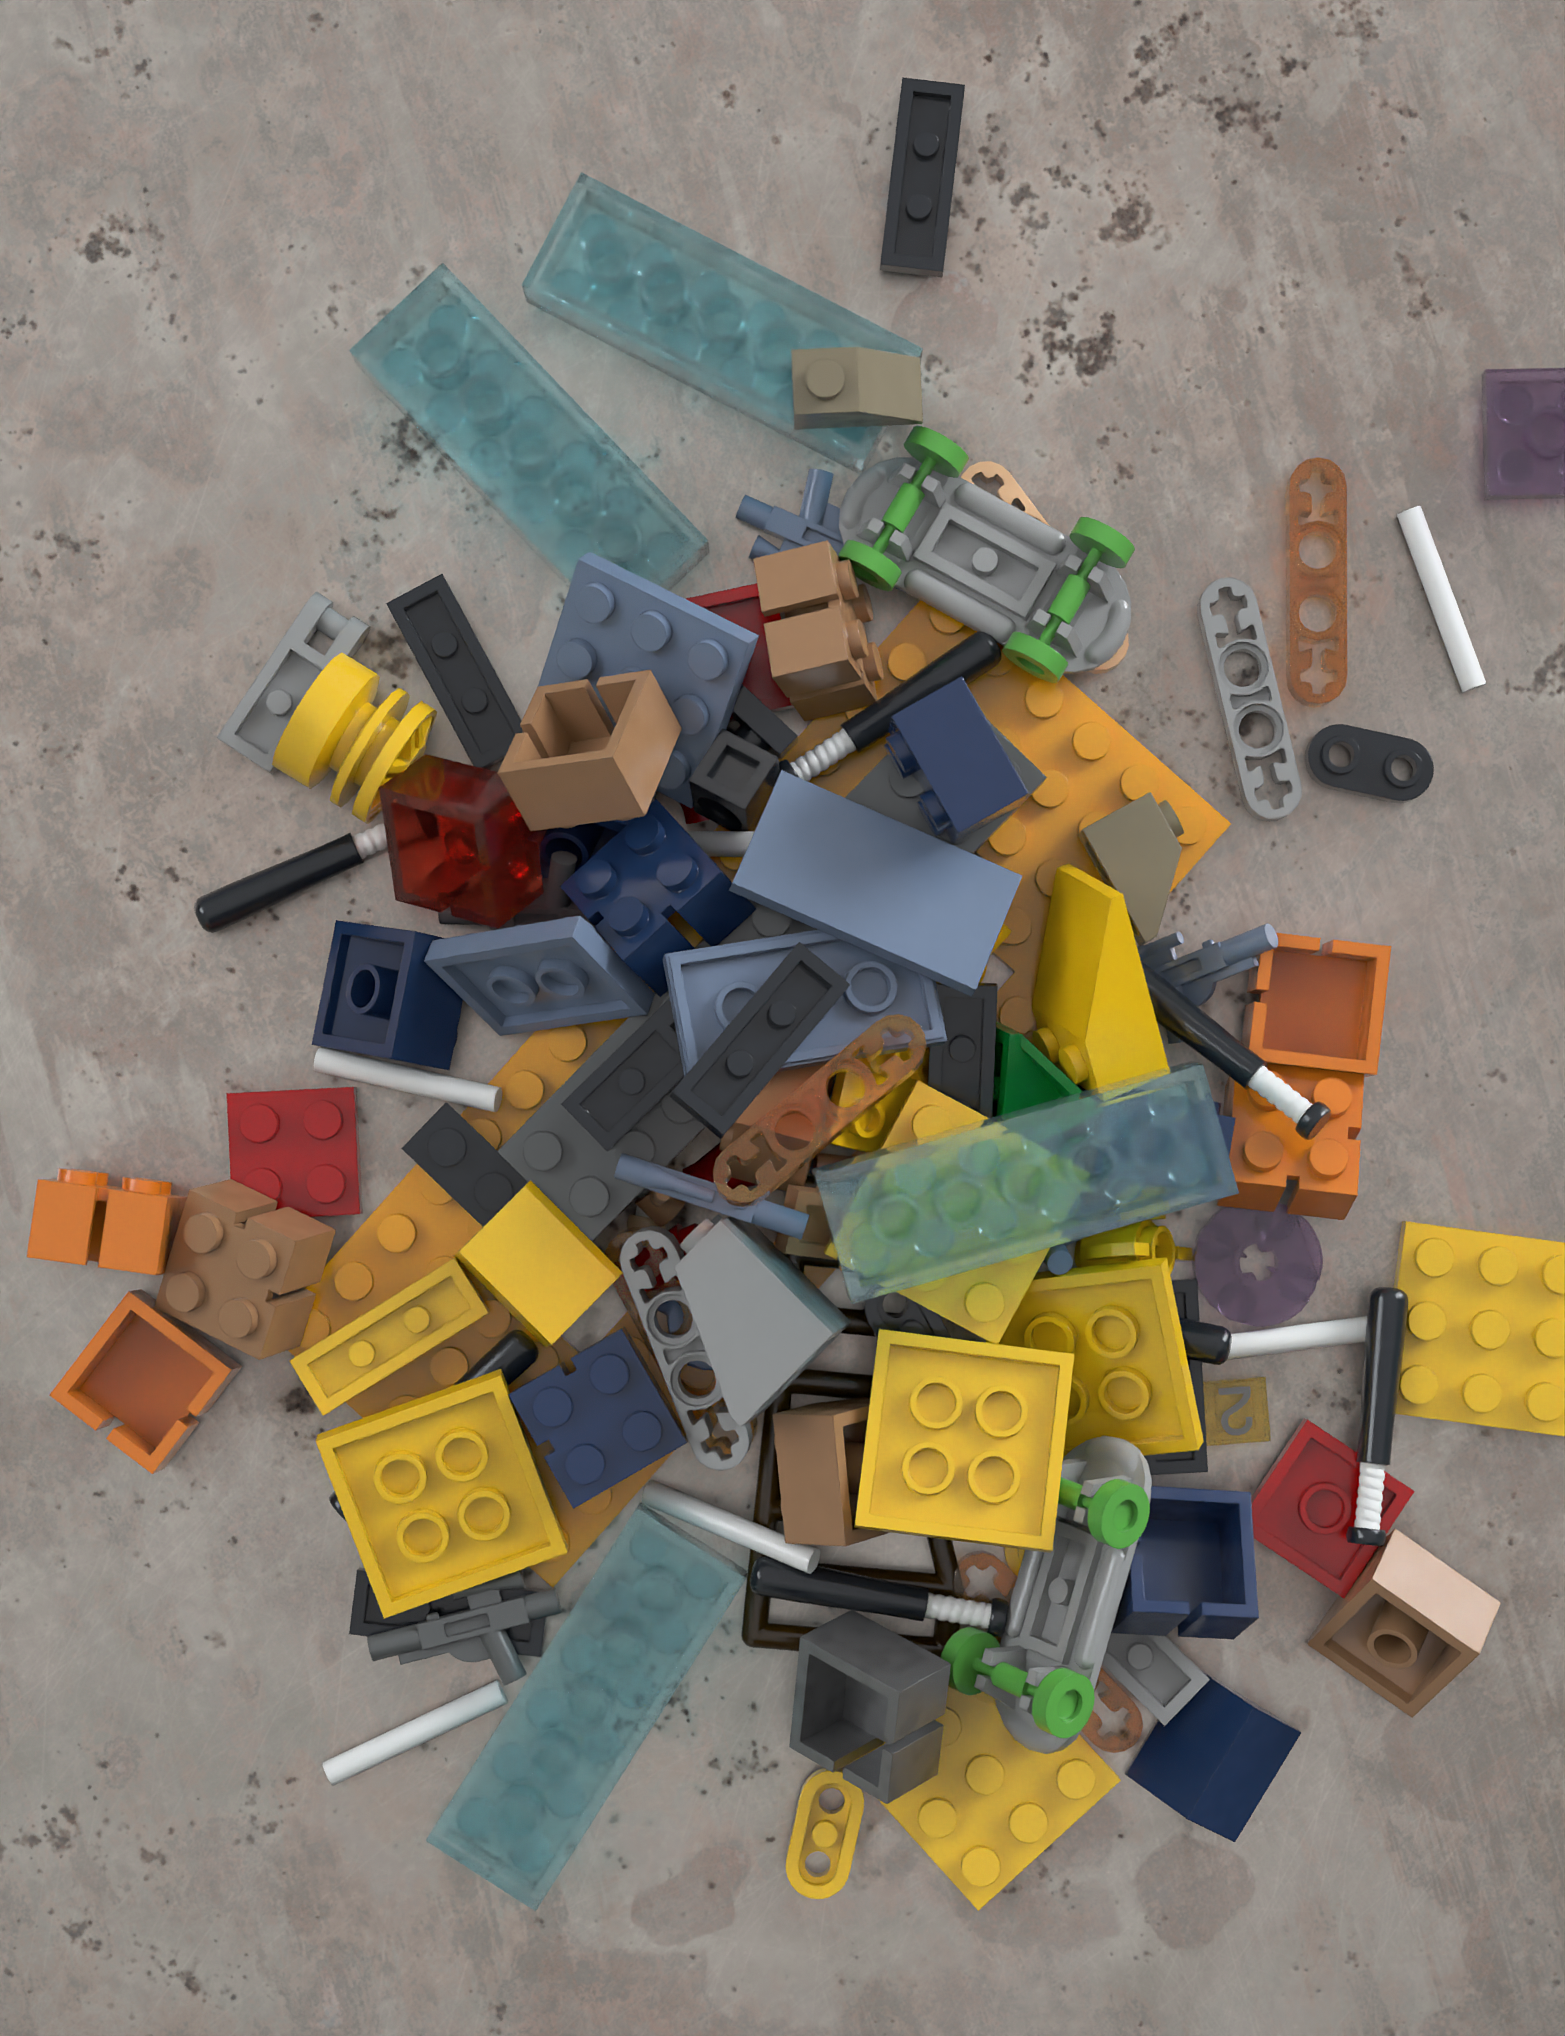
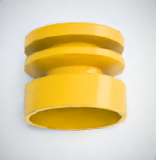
M341 652L320 672L297 706L279 740L272 765L309 789L319 784L332 769L338 772L333 783L330 801L341 808L359 790L351 814L369 824L392 799H395L401 793L416 771L425 753L426 742L435 723L437 711L420 701L403 718L410 695L401 688L392 692L378 707L372 705L378 689L379 675Z

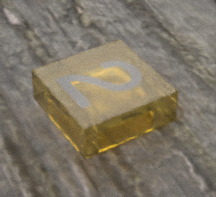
M1254 1376L1203 1380L1207 1446L1271 1441L1266 1377Z

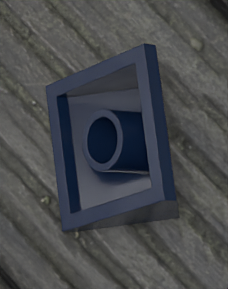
M1202 1671L1210 1680L1165 1726L1158 1719L1156 1720L1126 1769L1125 1775L1187 1820L1236 1842L1299 1738L1301 1731Z

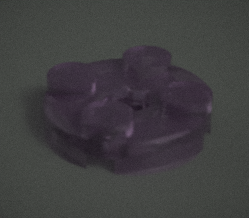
M1278 1203L1274 1212L1224 1206L1215 1212L1206 1225L1197 1233L1192 1257L1194 1279H1197L1198 1290L1202 1297L1223 1317L1255 1327H1265L1287 1321L1302 1311L1315 1291L1317 1280H1320L1323 1268V1255L1319 1239L1309 1222L1301 1215L1287 1214V1206ZM1252 1244H1256L1260 1252L1271 1251L1275 1260L1274 1267L1266 1266V1269L1271 1274L1257 1281L1256 1276L1252 1272L1243 1273L1240 1268V1257L1247 1258L1243 1251Z

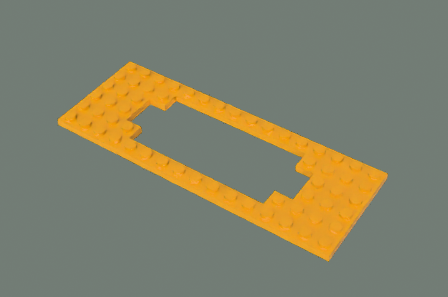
M920 600L878 647L883 667V679L874 681L877 700L977 631ZM997 643L998 646H999V648H1000V650H1001V652H1002V649L1004 648V646H1002V645H1000L999 643ZM1002 652L1001 661L997 666L967 686L986 719L1047 778L974 854L1022 875L1004 920V924L1012 932L992 953L1013 972L997 991L996 1021L1021 1033L1033 1044L1032 1033L1038 1028L1032 1010V1002L1057 867L1069 863L1103 882L1078 837L1080 831L1151 792L1157 804L1166 800L1174 810L1184 830V834L1177 837L1182 850L1170 889L1171 892L1231 823L1064 675H1062L1058 683L1047 682L1024 671L1011 662ZM867 707L813 719L798 736V743L782 760L786 759L789 763L796 761L798 757L804 756L807 751L813 750L816 745L822 744L825 739L831 738L833 734L839 732L842 729V723ZM890 733L860 753L856 750L848 753L845 758L839 759L836 764L830 765L827 770L821 771L819 775L812 777L808 782L845 798L888 754L884 745L887 743L886 737L890 736ZM719 825L714 831H730V830H728V829L722 827L721 825ZM710 857L733 882L743 857ZM677 911L667 919L695 948L704 940ZM629 1017L535 1031L488 1083V1085L502 1088V1100L498 1111L491 1112L468 1106L460 1115L498 1151ZM855 1150L851 1156L874 1158L875 1154ZM416 1164L326 1264L320 1282L305 1288L315 1293L316 1296L300 1346L288 1351L296 1357L454 1259V1255L483 1226ZM462 1265L490 1310V1313L346 1403L362 1418L449 1388L513 1330H521L526 1333L538 1347L539 1355L537 1360L508 1386L510 1393L562 1362L565 1363L570 1372L569 1374L577 1370L571 1358L580 1351L562 1335L552 1345L544 1347ZM805 1266L804 1275L819 1289L836 1269ZM628 1310L605 1337L624 1326L626 1327L681 1423L643 1323ZM687 1364L682 1367L680 1374L681 1383L688 1392L701 1396L707 1395L715 1389L717 1380L713 1370H701ZM717 1402L706 1409L692 1410L695 1418L699 1419L705 1413H709ZM519 1415L566 1540L568 1550L566 1554L530 1566V1568L553 1588L674 1451L573 1509L544 1458L549 1451L554 1449L551 1442L547 1440L537 1446Z

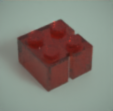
M425 754L406 770H403L379 787L396 901L440 913L450 907L451 915L454 917L500 928L544 893L538 843L527 840L536 831H530L499 777L498 772Z

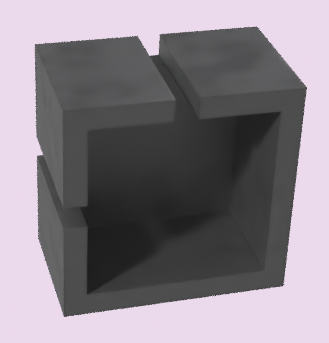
M854 1610L840 1615L800 1637L789 1747L832 1773L845 1766L843 1768L844 1780L885 1804L892 1802L938 1775L943 1724L935 1719L945 1714L951 1664Z

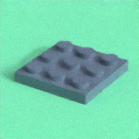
M588 552L578 559L538 687L588 679L615 728L616 723L596 688L599 677L651 670L682 728L656 791L692 808L693 801L689 779L722 728L727 729L759 635L604 558Z

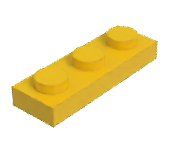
M454 1258L289 1360L324 1416L490 1313V1310L457 1258Z

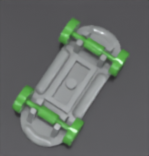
M914 426L904 442V448L913 457H896L879 462L860 474L847 490L840 507L839 531L844 545L838 557L841 561L850 560L855 576L863 582L884 591H892L894 586L973 630L991 635L997 643L1004 646L1002 652L1011 662L1031 675L1051 683H1058L1063 673L1076 674L1094 670L1110 660L1123 644L1131 623V600L1126 583L1116 568L1126 567L1135 551V547L1125 536L1112 527L1089 517H1080L1069 537L959 477L969 460L966 452L949 438L923 426Z
M1109 1436L1089 1439L1073 1448L1063 1458L1053 1551L1047 1553L1025 1550L1008 1607L1006 1627L1000 1645L993 1635L975 1627H965L951 1636L941 1655V1659L951 1664L948 1686L965 1695H976L984 1692L994 1698L1004 1726L1013 1738L1028 1750L1044 1754L1064 1750L1077 1739L1081 1730L1088 1722L1094 1707L1096 1682L1137 1542L1145 1530L1150 1513L1152 1479L1148 1462L1139 1448L1125 1439Z

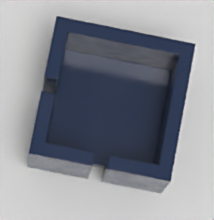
M962 676L891 716L888 729L890 736L886 737L887 743L884 747L900 776L905 779L913 774L920 783L924 793L919 796L920 800L917 802V805L935 836L946 831L954 844L1019 807L1029 794Z
M657 799L650 803L645 816L635 817L560 886L619 957L659 997L668 991L663 964L664 955L696 949L667 920L675 911L712 947L717 946L756 910L747 898L729 891L732 881Z
M625 1326L574 1355L571 1360L577 1370L569 1374L570 1372L565 1363L562 1362L508 1394L537 1446L547 1440L551 1442L554 1449L549 1451L544 1458L573 1509L688 1442L683 1426Z
M1151 1486L1149 1519L1145 1530L1138 1539L1111 1633L1166 1636L1177 1626L1178 1637L1234 1640L1259 1618L1251 1492Z

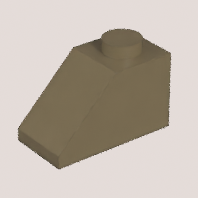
M862 347L791 349L794 430L923 424L919 357Z
M1151 792L1087 826L1078 834L1103 882L1123 894L1133 934L1139 946L1151 941L1158 935L1182 850L1177 837L1184 834L1182 825L1170 804L1166 800L1157 804Z

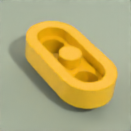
M826 1768L812 1773L805 1780L798 1800L786 1854V1874L792 1887L801 1895L811 1899H824L835 1895L847 1882L864 1810V1796L860 1788L843 1779L842 1768L833 1773ZM835 1788L843 1794L844 1802L839 1808L828 1810L820 1804L819 1797L826 1789ZM816 1851L825 1853L830 1859L828 1868L820 1873L810 1871L805 1864L808 1855Z

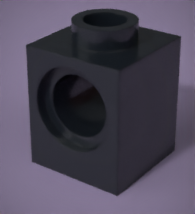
M722 728L689 779L694 812L730 831H755L780 775L778 757Z

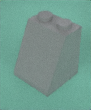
M718 1214L711 1221L706 1218L683 1240L680 1247L687 1254L674 1269L730 1416L742 1427L762 1414L840 1335L851 1321L780 1250L775 1248L774 1244L754 1224L734 1217L723 1219Z

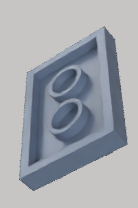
M581 916L565 917L563 919L432 940L424 960L499 1036L647 1015L655 995L649 986L602 939L596 929Z

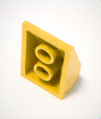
M1067 863L1057 867L1032 1002V1010L1038 1028L1033 1031L1032 1039L1034 1046L1073 1083L1078 1084L1102 1100L1170 1070L1124 896L1119 891Z

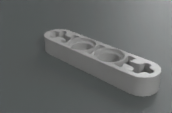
M1233 577L1220 578L1212 582L1204 590L1197 604V617L1242 802L1246 810L1254 818L1265 822L1278 821L1291 814L1299 804L1302 796L1300 776L1257 599L1253 590L1244 581ZM1219 592H1227L1231 601L1241 600L1244 608L1238 611L1234 617L1237 635L1249 629L1253 640L1236 639L1222 648L1218 647L1216 637L1226 638L1229 634L1224 616H1213L1210 611V607L1214 606L1219 600ZM1235 652H1245L1251 654L1256 659L1259 665V676L1254 684L1239 687L1227 679L1224 673V663L1229 655ZM1251 713H1260L1271 720L1274 727V737L1268 746L1253 748L1242 741L1239 735V725L1244 716ZM1278 751L1281 754L1283 763L1273 762L1269 767L1274 783L1278 785L1286 784L1288 794L1279 799V809H1271L1268 800L1257 801L1255 791L1264 785L1261 766L1248 771L1245 760H1262Z
M657 1226L643 1227L633 1233L621 1249L620 1264L623 1275L693 1453L699 1462L710 1469L718 1471L731 1469L741 1463L751 1447L753 1435L750 1422L740 1427L731 1418L728 1408L720 1407L716 1415L721 1428L724 1431L735 1429L738 1438L731 1445V1454L724 1455L720 1446L709 1448L706 1439L713 1432L710 1416L707 1412L699 1419H696L692 1410L706 1409L723 1397L719 1384L716 1381L715 1389L707 1395L698 1396L691 1394L684 1388L680 1377L682 1367L691 1361L698 1360L711 1366L697 1326L693 1319L689 1331L682 1335H671L662 1330L657 1320L658 1308L665 1301H681L689 1308L681 1286L669 1287L657 1293L652 1299H649L645 1289L653 1288L657 1284L656 1278L649 1265L638 1267L635 1262V1257L643 1250L641 1241L648 1240L653 1249L664 1247L667 1257L659 1264V1268L666 1283L674 1276H677L674 1267L682 1260L684 1253L676 1237L665 1228Z

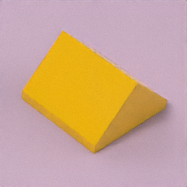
M531 1180L454 1255L544 1347L552 1345L623 1273Z

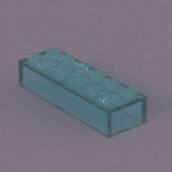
M582 172L522 283L527 303L858 474L865 472L888 426L794 430L791 349L862 347L919 357L921 365L923 348Z
M441 263L349 350L357 367L568 588L570 587L578 559L588 552L604 558L668 591L710 553L708 539L444 263Z
M1194 1061L811 1169L846 1294L851 1304L1239 1193L1204 1066Z
M639 1502L438 1818L426 1841L536 1911L745 1582L747 1570Z

